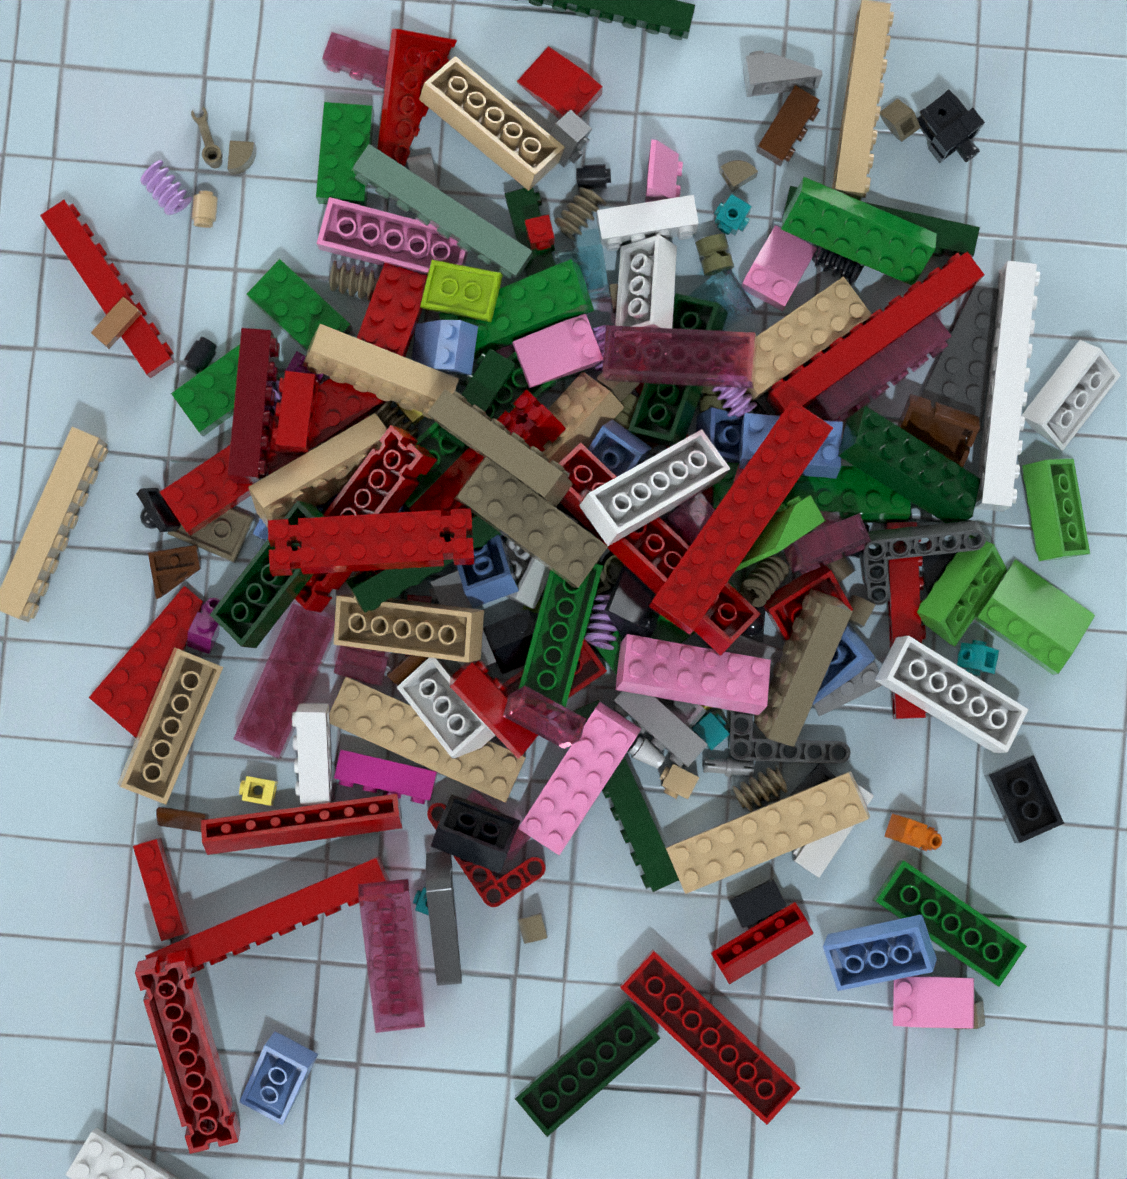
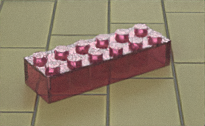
M933 313L815 397L810 406L822 420L845 422L850 416L849 412L853 411L855 413L862 407L867 406L871 397L874 400L879 398L890 388V383L895 386L906 378L910 369L915 372L929 360L928 356L935 358L949 346L947 341L952 337L937 315Z
M606 325L602 374L606 381L754 389L757 351L756 333Z
M294 603L292 604L233 738L234 740L282 759L295 730V727L292 726V714L297 711L299 704H306L333 643L335 621L315 612L305 610Z
M408 879L358 884L375 1033L425 1027Z

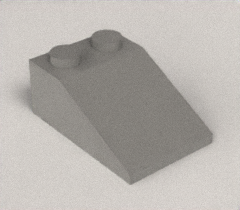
M764 51L751 52L750 55L746 56L743 66L747 97L791 92L795 85L803 90L818 88L823 75L820 69L773 53H764Z

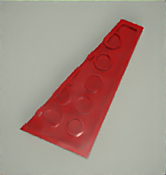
M392 29L377 149L405 167L407 158L410 155L409 148L414 137L418 136L420 128H418L419 124L429 109L419 100L423 85L448 63L449 59L447 57L451 48L455 47L457 40L402 29Z
M186 586L179 591L89 696V699L135 738H137L174 647L185 650L190 626L197 612L200 613L201 607L204 604Z

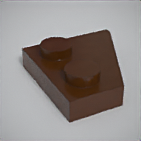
M198 544L148 552L156 599L163 597L202 569Z

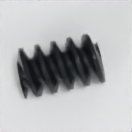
M819 247L813 259H816V268L823 263V272H827L832 268V277L841 273L840 279L843 276L845 279L849 278L850 286L854 285L865 266L823 247Z

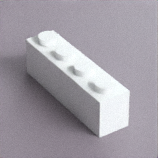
M299 704L297 711L292 714V726L297 728V735H294L293 748L298 750V758H295L294 771L299 773V781H296L295 793L296 796H300V805L330 803L333 797L329 704Z
M857 784L867 807L874 795ZM854 825L794 849L792 853L795 855L793 861L820 878Z

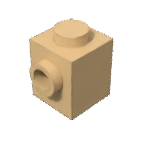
M672 764L670 768L665 767L659 779L663 781L661 786L665 788L664 793L677 799L678 795L689 799L699 777Z

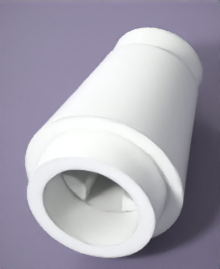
M637 736L628 749V752L632 754V758L656 769L665 760V756L646 737L641 738Z

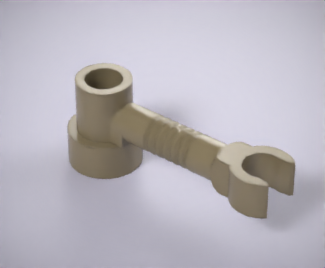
M202 107L204 115L201 118H197L192 110L191 116L194 122L198 124L205 144L202 150V157L211 168H219L223 163V155L220 148L214 145L207 122L208 113Z

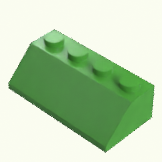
M1050 459L1022 465L1023 480L1027 491V504L1030 508L1031 527L1034 532L1035 551L1038 555V560L1050 561L1090 554L1074 459Z
M986 541L979 550L958 552L953 560L947 564L945 572L934 583L932 591L919 606L917 613L923 623L954 647L1007 571L995 545Z

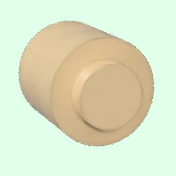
M199 191V194L193 196L192 220H194V226L202 228L213 227V222L216 221L218 200L217 197L213 196V192Z

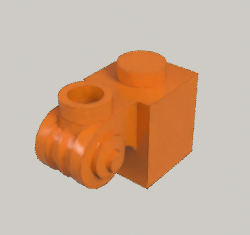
M892 813L884 837L919 849L922 847L921 850L924 851L936 850L942 844L941 834L934 830L935 828Z

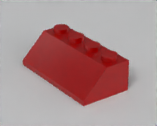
M481 660L466 662L450 677V688L519 759L540 734L539 722L532 714L526 715L521 710L523 705L515 696L510 698L504 692L506 687L498 678L493 680L487 674L489 669Z

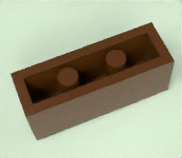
M795 85L759 143L756 152L780 167L784 161L789 162L796 151L793 148L797 140L801 142L808 131L805 128L808 121L814 122L821 110L818 108L820 100Z

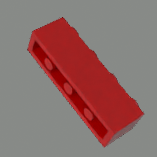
M161 838L133 846L160 940L164 941L189 933Z
M794 902L712 951L711 955L730 985L814 933L800 908Z

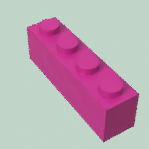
M340 750L334 779H339V785L353 788L354 783L363 785L362 790L377 793L378 789L386 790V795L397 794L398 798L401 799L403 794L411 796L410 801L425 804V800L431 801L438 772Z

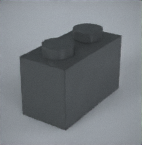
M569 110L555 123L550 133L552 137L565 147L559 164L563 167L567 166L570 162L575 163L582 156L583 152L581 150L589 143L590 139H588V136L592 130L572 110Z

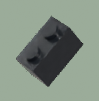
M770 879L728 900L742 928L747 926L748 930L761 923L760 919L768 915L770 917L787 907L774 879Z

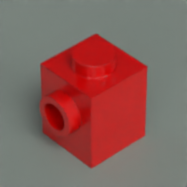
M549 214L525 220L531 250L536 248L537 250H544L555 244Z

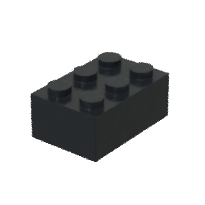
M1034 755L1024 757L984 775L1014 843H1022L1065 824Z

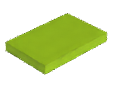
M432 260L420 307L422 309L491 322L503 275L499 272Z

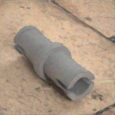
M704 757L703 765L705 767H703V773H721L727 777H730L731 774L753 776L754 769L745 768L754 767V761L732 760V757H726V759Z

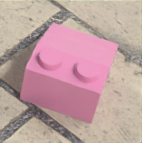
M651 139L645 203L680 197L681 185H676L677 176H682L683 162L678 161L679 154L658 140Z
M775 225L747 273L740 289L783 312L817 248L781 230L780 227Z
M586 314L565 320L512 342L529 388L594 367L603 360Z
M916 975L894 980L893 1026L973 1029L974 978Z

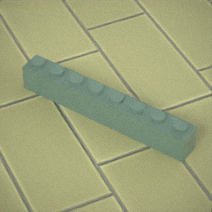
M368 144L353 166L354 174H356L355 179L365 186L368 183L376 188L375 192L385 199L391 197L397 201L395 205L405 212L412 211L417 215L416 219L426 226L429 223L438 228L436 232L446 239H449V237L457 241L456 245L465 252L473 251L478 255L477 259L487 266L490 264L498 268L497 272L501 273L506 279L512 277L517 280L533 255L530 249L372 145Z

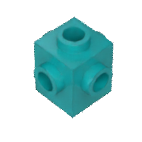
M731 194L726 203L721 202L714 212V215L717 216L715 224L718 225L717 229L726 235L730 233L736 235L738 230L743 232L750 221L747 216L752 206Z
M972 640L971 644L961 643L957 666L966 669L967 672L974 676H980L981 672L995 674L999 650L986 646L987 642Z

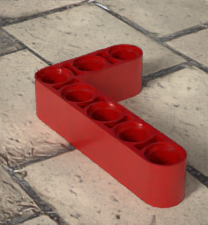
M443 803L432 804L427 811L428 819L435 830L439 821L433 818L432 811L435 807H442L445 810L446 804ZM453 856L484 903L490 907L500 906L541 878L546 870L545 862L541 858L531 857L497 880L491 870ZM532 861H538L542 866L541 872L537 875H533L528 871V864ZM478 868L484 869L487 873V878L483 882H478L473 877L474 871ZM509 876H519L521 878V886L516 889L510 888L507 883ZM490 889H497L500 892L501 899L498 902L493 903L488 900L487 893Z

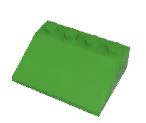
M811 495L803 499L797 496L786 502L787 506L781 503L735 571L780 552L823 523L825 520Z
M1014 559L974 620L1046 671L1056 675L1060 673L1075 651L1095 615Z

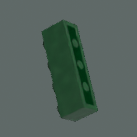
M489 349L487 354L485 352L481 354L476 363L479 367L474 374L467 376L463 383V386L466 388L461 394L467 399V402L472 406H478L486 415L516 368L515 363L492 349ZM437 425L440 428L438 433L441 437L465 450L466 444Z

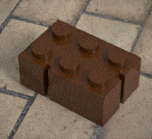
M910 394L897 426L961 467H964L970 453V447H972L980 429V420L978 416L935 402L934 406H931V400Z

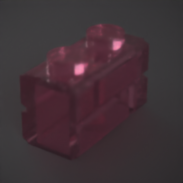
M340 646L334 674L383 686L390 658L385 656V651L371 650V652L361 650V648Z

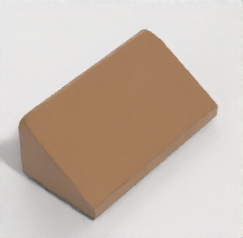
M122 297L92 330L91 334L110 349L142 313L127 299Z

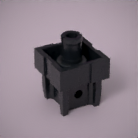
M949 89L920 111L921 115L917 118L920 129L931 142L928 149L939 163L955 151L959 153L965 162L970 161L980 152L971 139L978 135L985 122L974 108L968 111Z

